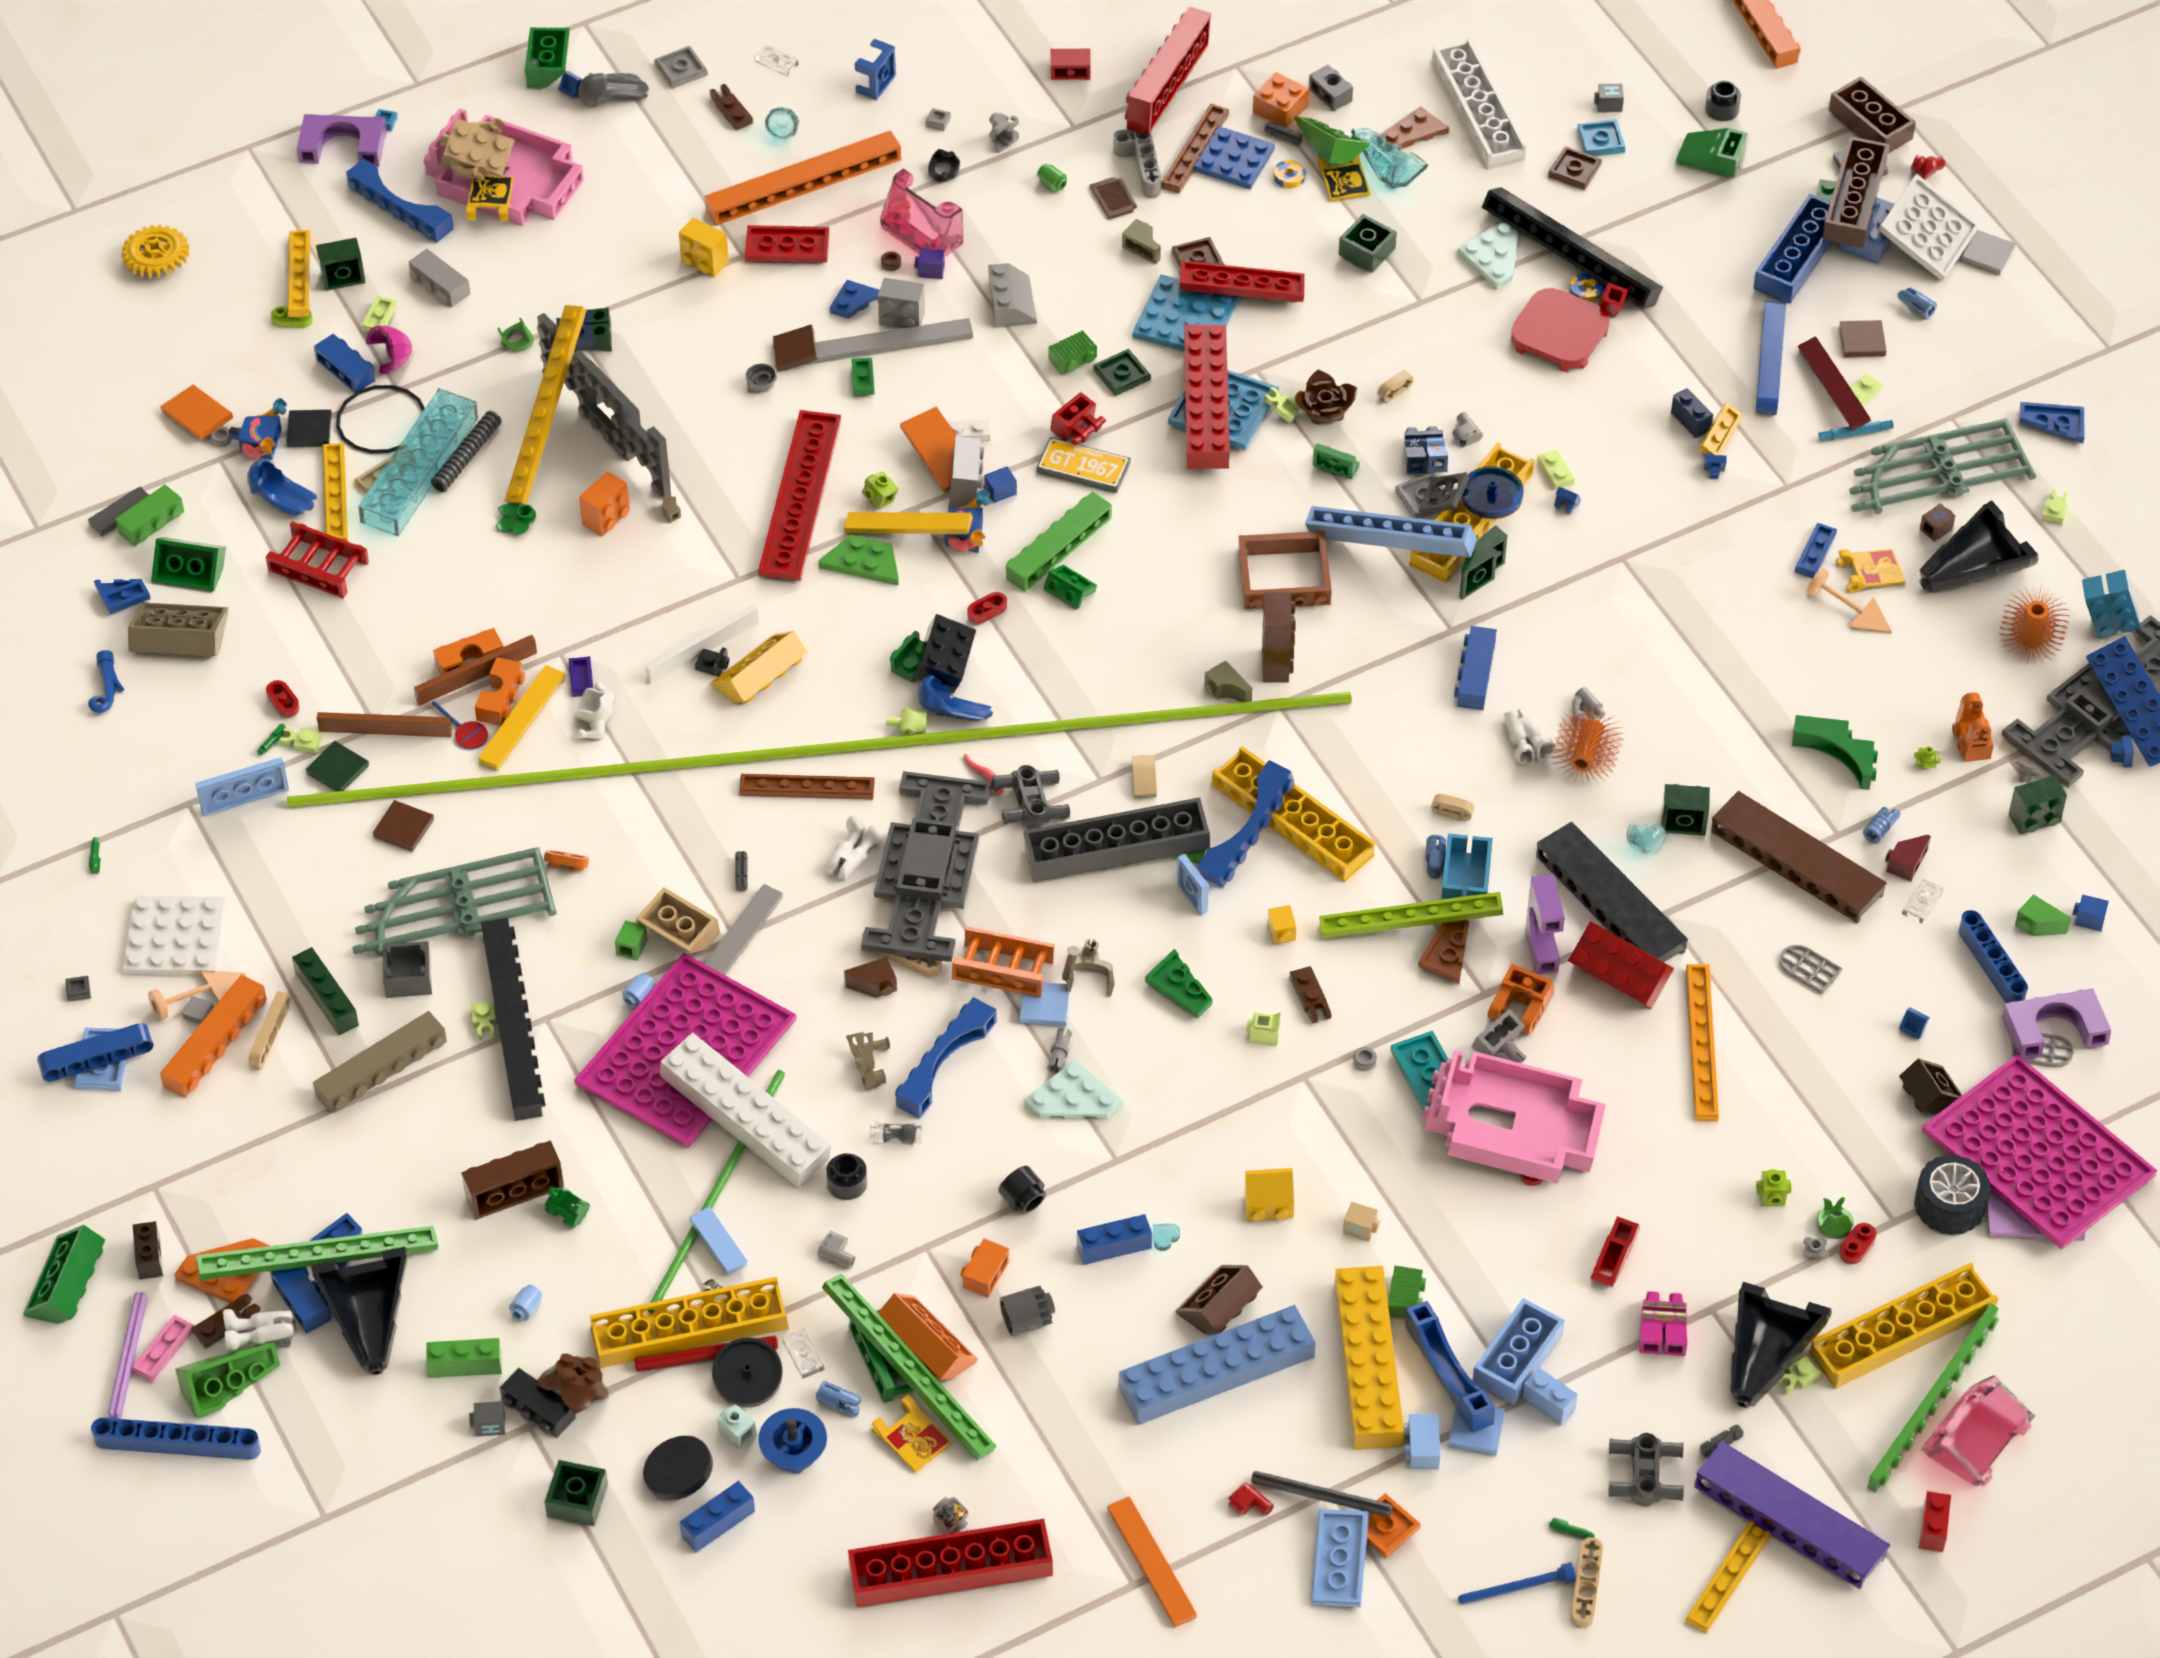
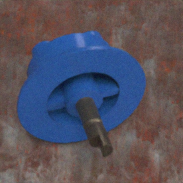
M788 1408L772 1414L765 1420L759 1431L758 1442L763 1456L769 1462L782 1470L799 1474L811 1466L824 1452L827 1444V1431L821 1419L814 1413L800 1408Z

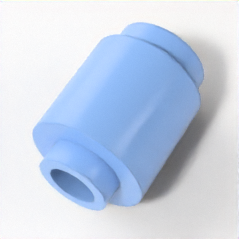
M645 973L636 975L622 991L624 1002L628 1006L637 1007L655 986L654 980Z
M529 1284L519 1291L509 1305L511 1315L515 1319L528 1320L542 1301L543 1294L540 1289Z

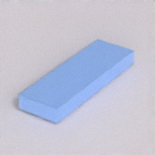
M711 1207L690 1216L689 1222L726 1275L747 1265V1259Z

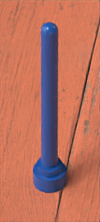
M1568 1562L1561 1564L1553 1572L1461 1594L1458 1597V1602L1466 1604L1555 1581L1568 1584L1576 1582V1575L1572 1563Z

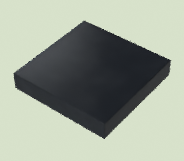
M289 410L287 447H311L330 444L332 410Z

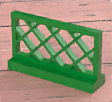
M849 1320L848 1327L882 1402H890L893 1400V1396L914 1391L908 1384L896 1386L894 1379L896 1375L901 1376L892 1366L886 1364V1359L855 1324Z

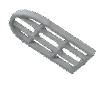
M1794 944L1788 946L1780 955V965L1787 974L1821 994L1827 990L1843 971V968L1803 945ZM1793 949H1801L1806 952L1802 955ZM1789 951L1798 956L1799 961L1794 963L1783 955ZM1810 953L1811 955L1820 959L1822 963L1818 965L1817 963L1808 959L1807 956ZM1782 960L1791 964L1793 968L1789 970ZM1805 960L1815 966L1816 970L1811 973L1801 967L1800 964ZM1828 964L1838 971L1836 974H1833L1825 969L1824 965ZM1799 969L1808 974L1809 978L1806 980L1794 973V971ZM1821 970L1832 978L1829 982H1826L1818 977L1817 973ZM1814 978L1825 986L1821 989L1810 981Z
M2041 1033L2043 1037L2052 1038L2051 1043H2044V1046L2051 1048V1053L2042 1054V1056L2050 1058V1062L2034 1060V1058L2025 1059L2029 1064L2062 1067L2072 1060L2074 1050L2072 1044L2066 1038L2059 1035ZM2055 1039L2063 1041L2068 1046L2058 1045L2055 1043ZM2012 1043V1047H2013V1048H2012V1058H2013V1057L2015 1056L2016 1050H2015L2014 1044ZM2055 1048L2070 1050L2071 1055H2056L2054 1050ZM2054 1058L2066 1060L2061 1063H2053Z

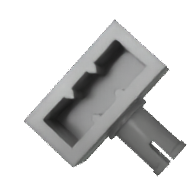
M1508 1009L1476 1037L1471 1047L1476 1052L1490 1056H1496L1499 1052H1503L1511 1061L1522 1063L1527 1056L1517 1048L1513 1041L1520 1035L1525 1025Z

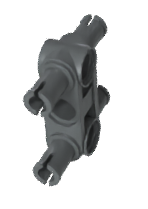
M1021 765L1018 770H1014L1011 774L992 775V788L995 790L1012 787L1020 809L1002 810L1003 824L1022 822L1034 829L1042 827L1044 823L1050 822L1051 819L1070 818L1069 804L1050 806L1047 804L1042 787L1044 784H1059L1060 774L1058 769L1039 771L1031 765Z
M1648 1432L1642 1433L1638 1437L1634 1436L1631 1440L1609 1438V1454H1629L1633 1457V1480H1631V1483L1609 1481L1608 1497H1630L1631 1500L1644 1507L1651 1506L1654 1503H1658V1501L1661 1502V1499L1683 1501L1684 1485H1663L1662 1482H1659V1459H1661V1456L1683 1458L1684 1442H1662V1439L1656 1438L1655 1435Z

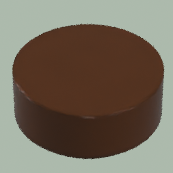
M888 251L881 256V267L884 270L896 271L901 267V256L897 252Z

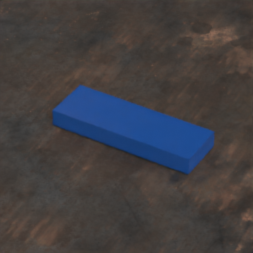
M1817 522L1795 566L1794 572L1813 578L1819 571L1837 535L1838 529Z

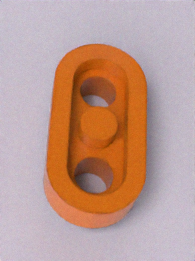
M546 850L544 861L548 862V866L551 867L566 865L570 866V870L583 871V868L588 867L589 857Z

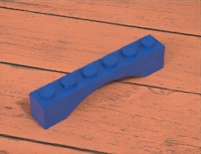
M365 159L360 160L346 171L347 185L352 191L358 192L366 200L377 204L382 210L388 211L396 219L402 220L410 228L416 229L426 238H430L438 243L454 229L452 214L437 205L415 204L394 195L383 184L378 168Z
M1271 760L1267 761L1257 776V802L1247 823L1229 840L1209 848L1197 866L1199 873L1204 879L1222 888L1233 879L1236 868L1245 861L1248 850L1257 843L1260 832L1269 825L1272 814L1281 807L1286 793L1291 792L1294 787L1295 781L1292 771Z
M975 997L968 1004L965 1003L958 1017L949 1022L945 1033L937 1037L933 1048L929 1052L924 1053L920 1064L916 1068H912L904 1084H900L895 1091L896 1107L920 1119L933 1103V1081L942 1063L960 1047L973 1041L984 1039L997 1023V1009Z
M1428 1300L1406 1308L1405 1326L1471 1432L1473 1433L1494 1425L1495 1406L1485 1390L1475 1384L1460 1365L1448 1343L1440 1320Z

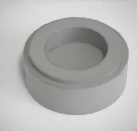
M220 427L210 434L211 443L216 447H225L232 441V439H229V429L226 427Z
M1361 1047L1355 1051L1353 1063L1356 1068L1368 1071L1376 1065L1377 1055L1373 1049Z

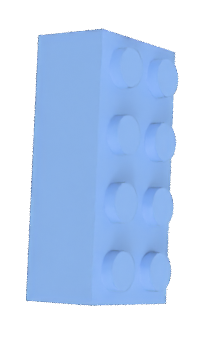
M1522 1298L1474 1366L1472 1381L1483 1389L1515 1405L1523 1393L1524 1383L1538 1367L1543 1365L1563 1336L1565 1320Z

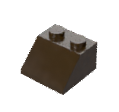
M1918 1058L1899 1075L1903 1082V1089L1913 1097L1915 1107L1922 1113L1936 1115L1962 1096L1942 1065Z

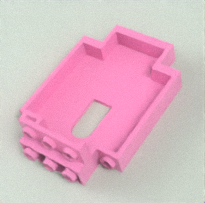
M459 108L455 115L451 116L445 128L440 130L435 141L430 143L429 153L425 155L423 163L426 174L436 177L434 184L437 195L467 206L472 178H461L453 170L440 166L446 148L440 145L443 134L451 135L456 118L468 122L467 111ZM485 115L479 122H489L495 118ZM503 121L505 125L498 126L502 129L501 135L515 140L505 168L508 170L504 174V176L514 177L508 221L523 226L532 213L555 220L584 181L583 166L571 162L573 158L570 144ZM476 208L477 210L500 217L499 209Z
M1454 1050L1453 1058H1447L1446 1063L1441 1062L1440 1070L1434 1071L1431 1084L1436 1086L1435 1089L1430 1088L1427 1102H1431V1106H1425L1422 1120L1427 1121L1424 1130L1447 1136L1445 1145L1450 1146L1449 1156L1557 1184L1563 1166L1590 1173L1606 1104L1579 1097L1583 1079L1473 1051L1471 1060L1466 1059L1464 1068L1460 1067L1464 1052ZM1473 1106H1483L1514 1114L1513 1128L1509 1130L1475 1121L1469 1116L1468 1111Z

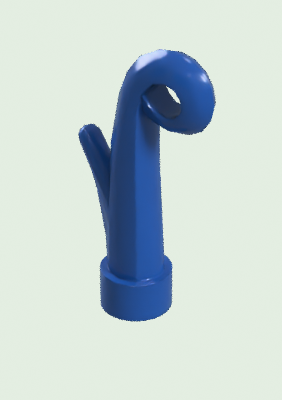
M102 650L96 654V664L101 674L104 697L94 696L89 699L88 706L95 713H103L111 708L114 702L115 686L120 692L124 691V687L119 682L114 670V654L109 650Z

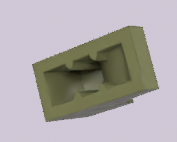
M1136 218L1122 233V248L1157 264L1161 260V245L1153 239V226Z
M1226 660L1205 672L1204 688L1207 693L1212 694L1217 700L1231 698L1239 702L1252 701L1253 688Z

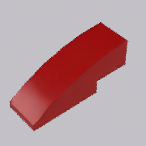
M1619 1216L1616 1217L1590 1277L1591 1280L1610 1287L1614 1286L1640 1231L1638 1223Z

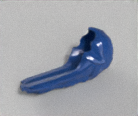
M266 459L256 461L248 470L247 483L251 494L260 495L274 507L292 516H298L303 514L304 511H311L314 508L313 500L317 499V495L290 480L282 473L281 469L276 468L270 461Z
M933 675L924 677L919 683L917 689L919 704L936 715L941 714L942 716L946 715L953 718L960 717L970 721L988 719V717L993 715V711L990 710L991 706L953 696L948 686L942 685L941 681Z

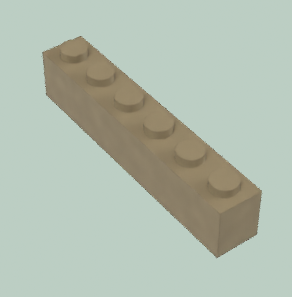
M430 1011L425 1012L313 1081L316 1097L330 1113L343 1108L356 1097H361L369 1089L382 1084L387 1078L403 1071L411 1063L421 1060L424 1055L432 1050L440 1048L447 1042L445 1028Z

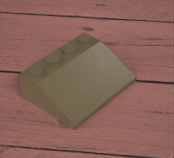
M142 602L128 625L129 651L136 652L137 654L157 653L162 656L169 654H179L182 657L201 655L203 658L216 656L221 647L229 607Z

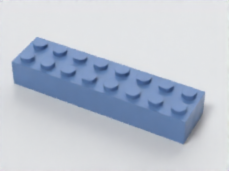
M1292 1305L1118 1372V1387L1137 1424L1140 1425L1315 1358L1316 1342L1296 1305Z

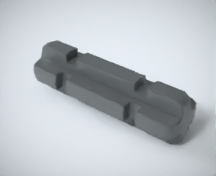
M1271 121L1267 122L1264 127L1266 133L1273 134L1286 141L1291 140V143L1300 144L1303 138L1301 133L1293 132V130L1281 125L1276 126V123Z
M737 851L735 853V886L737 891H746L748 889V856L746 851Z
M1735 1424L1729 1428V1431L1725 1430L1710 1438V1442L1707 1440L1700 1444L1699 1450L1704 1457H1709L1722 1441L1730 1445L1733 1443L1732 1440L1737 1441L1742 1438L1744 1431L1738 1424Z

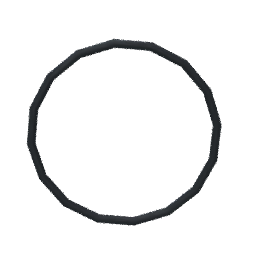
M374 385L355 392L343 402L337 412L336 428L342 440L354 449L368 453H390L405 448L420 436L426 425L427 411L421 399L408 389L395 385ZM374 389H394L405 392L418 402L423 411L422 424L417 433L404 444L389 449H368L355 445L345 437L340 427L341 413L346 405L359 394Z

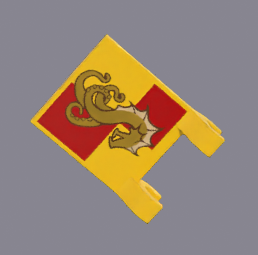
M1842 549L1838 552L1840 558H1836L1838 567H1845L1852 563L1856 575L1849 576L1851 584L1846 585L1848 593H1856L1863 588L1900 585L1906 582L1893 549L1850 552L1847 549Z
M907 1394L901 1399L902 1404L900 1405L907 1415L890 1428L878 1417L872 1422L874 1427L871 1428V1431L877 1437L883 1439L916 1473L950 1446L952 1441L918 1407L912 1396Z

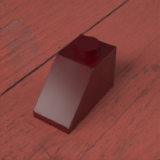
M1926 834L1897 842L1894 849H1889L1886 855L1885 862L1888 863L1886 872L1912 882L1929 849L1931 836Z

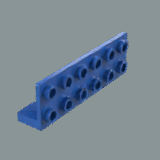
M2123 636L2088 654L2086 659L2149 767H2153L2160 763V694L2126 636Z

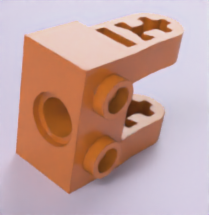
M1977 692L1967 693L1961 698L1955 723H1952V733L1958 739L1959 754L1962 753L1965 762L1991 759L1994 747L1989 721L1985 719L1982 711L1983 703L1981 696Z
M1511 964L1502 980L1500 989L1490 1005L1487 1017L1496 1021L1506 1012L1511 1001L1514 999L1528 1005L1521 1019V1022L1525 1025L1521 1032L1531 1035L1554 995L1553 980Z

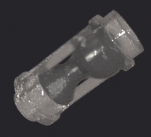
M875 1121V1125H870L869 1139L874 1140V1144L877 1145L878 1143H902L915 1146L922 1143V1126L917 1125V1123L903 1125Z

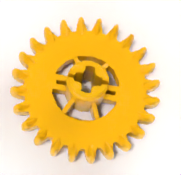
M150 225L149 228L142 227V231L136 230L135 235L130 234L128 236L129 239L124 241V245L121 248L123 264L127 266L128 271H131L133 268V273L136 275L140 270L142 278L144 273L148 272V276L151 279L153 272L157 274L158 278H160L161 271L168 277L169 268L174 273H176L175 265L182 268L181 260L184 263L187 262L186 257H189L190 246L187 238L184 237L182 232H178L176 228L170 229V226L163 228L162 225L157 227Z

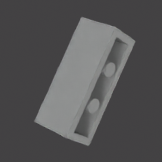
M425 249L408 261L410 277L414 281L421 283L427 291L433 292L442 302H446L451 307L471 294L469 280L430 250Z

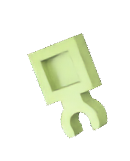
M1271 387L1268 394L1263 398L1266 404L1275 406L1273 412L1288 423L1292 422L1301 409L1293 398L1286 393L1283 397L1280 396L1279 391L1274 387Z
M2053 489L2050 499H2046L2041 520L2063 524L2068 503H2065L2068 493L2064 491L2063 496H2057L2055 494L2056 489Z
M284 728V736L288 738L280 737V743L285 747L293 745L295 751L316 754L323 737L322 732L300 728L299 733H296L291 728Z
M493 1000L470 1004L474 1028L478 1027L477 1034L479 1040H483L482 1034L484 1032H490L491 1037L495 1038V1028L493 1025L497 1023Z
M1805 1356L1787 1369V1374H1784L1783 1378L1777 1383V1386L1787 1383L1789 1386L1785 1387L1784 1393L1788 1395L1793 1392L1796 1385L1804 1389L1821 1378L1822 1372Z

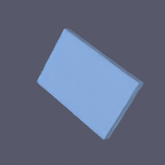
M85 1027L82 1040L120 1028ZM127 1059L76 1074L74 1088L121 1091Z

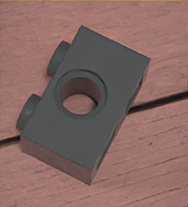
M1329 64L1309 74V90L1333 112L1353 101L1354 89L1352 84L1346 81Z

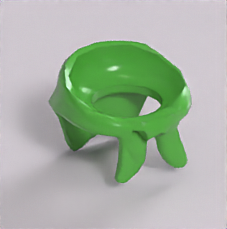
M521 317L519 318L520 322L508 327L503 333L500 327L497 328L502 337V346L512 351L526 350L534 342L533 334L526 327ZM522 331L523 338L519 342L511 343L508 341L510 333Z
M1841 1197L1836 1202V1205H1832L1830 1199L1823 1198L1824 1209L1819 1211L1817 1215V1224L1820 1232L1829 1238L1845 1237L1850 1233L1854 1225L1851 1213L1842 1207L1845 1197ZM1835 1212V1213H1839V1214H1841V1215H1839V1216H1834V1215L1829 1214V1213Z

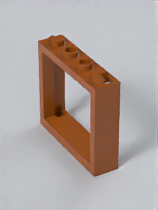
M1325 531L1238 535V555L1244 609L1263 608L1264 592H1291V601H1295V607L1331 605L1332 588ZM1320 553L1323 586L1251 590L1248 555Z

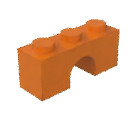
M495 628L484 630L478 634L434 649L435 665L442 675L464 665L463 662L469 658H480L504 647Z
M496 657L489 675L491 687L499 690L494 692L482 690L474 708L476 721L501 726L505 718L510 714L512 701L515 702L517 699L518 688L525 681V672H523L521 662Z

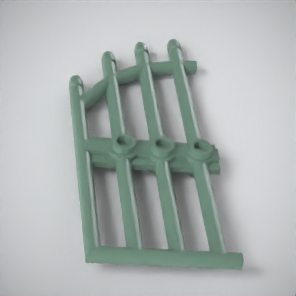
M2007 418L1871 449L1872 455H1881L1883 453V457L1875 465L1857 468L1853 471L1854 476L1858 477L1864 476V474H1872L1870 483L1849 488L1851 495L1870 492L1871 500L1851 505V511L1858 512L1873 508L1875 514H1880L1883 512L1882 506L1943 492H1947L1949 497L1962 496L1963 493L1970 491L1968 488L1970 486L2024 474L2027 475L2029 480H2033L2036 478V473ZM2002 428L2006 434L2005 436L1948 448L1944 441ZM2008 443L2011 444L2014 450L1957 464L1953 458L1954 455ZM1923 445L1927 452L1890 461L1899 450ZM2014 459H2019L2022 465L2021 467L1964 479L1960 472ZM1931 461L1934 469L1880 480L1882 471ZM1937 476L1940 477L1943 483L1879 498V489Z
M540 848L526 849L388 882L389 889L401 888L389 900L378 902L374 905L369 904L364 907L365 914L383 911L379 920L355 927L356 934L376 931V941L367 942L363 945L359 944L352 947L354 954L376 950L377 956H383L382 945L407 943L454 931H459L460 936H470L476 934L475 932L482 931L481 922L504 918L510 919L547 910L549 916L556 915L557 911ZM533 857L535 864L533 867L469 881L467 872ZM534 875L538 876L540 883L474 899L472 893L474 889ZM441 878L446 880L447 887L406 896L419 883ZM541 892L543 894V902L478 916L477 907ZM450 896V905L390 918L396 907ZM451 913L455 915L456 922L385 938V929Z

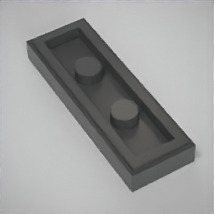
M139 486L90 517L88 523L103 536L117 527L115 519L146 498L149 494Z

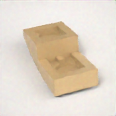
M1154 755L1132 756L1134 797H1157Z

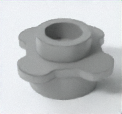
M1824 1237L1804 1238L1803 1243L1806 1245L1804 1255L1812 1260H1819L1828 1255V1251L1825 1249L1827 1240Z

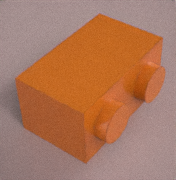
M983 1238L980 1245L974 1247L971 1254L972 1259L969 1264H964L960 1276L962 1277L963 1288L989 1298L1010 1262V1251L1005 1246Z

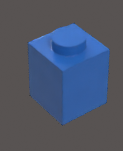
M1008 466L984 475L982 487L990 494V498L994 503L1017 495V480Z
M2082 894L2080 903L2075 902L2072 915L2077 916L2075 925L2102 932L2109 900Z

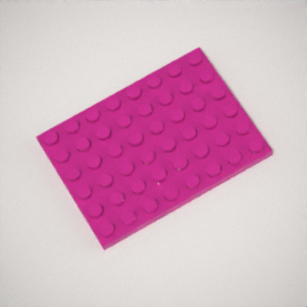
M683 953L577 1075L574 1082L576 1086L689 1148L713 1119L660 1076L661 1061L691 1033H694L749 1077L793 1025L797 1017L790 1010Z
M2018 1054L1923 1125L1921 1130L1949 1155H1961V1157H1967L1973 1162L1978 1163L1987 1173V1177L1990 1180V1190L2061 1250L2152 1180L2158 1172L2157 1169Z

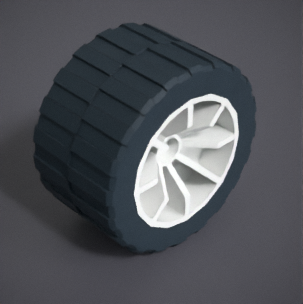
M1961 1155L1936 1157L1934 1160L1929 1161L1920 1173L1914 1200L1916 1213L1924 1224H1927L1932 1230L1939 1231V1233L1955 1235L1971 1231L1981 1223L1985 1215L1991 1189L1990 1180L1985 1170L1978 1163L1973 1162L1967 1157H1961Z

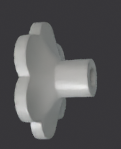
M2015 762L2022 769L2019 778L2025 781L2028 780L2030 774H2042L2020 762Z

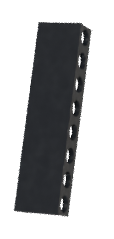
M1572 821L1537 842L1536 857L1609 932L1629 943L1631 941L1634 946L1663 962L1680 952L1682 954L1686 952L1688 938Z

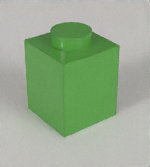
M625 920L615 939L616 955L637 961L648 941L647 928L638 922Z

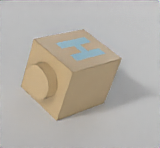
M1351 1201L1343 1220V1233L1370 1241L1373 1233L1377 1234L1381 1220H1378V1209Z

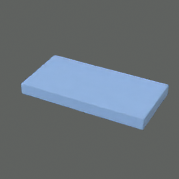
M282 757L195 783L203 816L289 790Z
M1319 1509L1311 1596L1312 1605L1362 1608L1369 1520L1368 1511Z

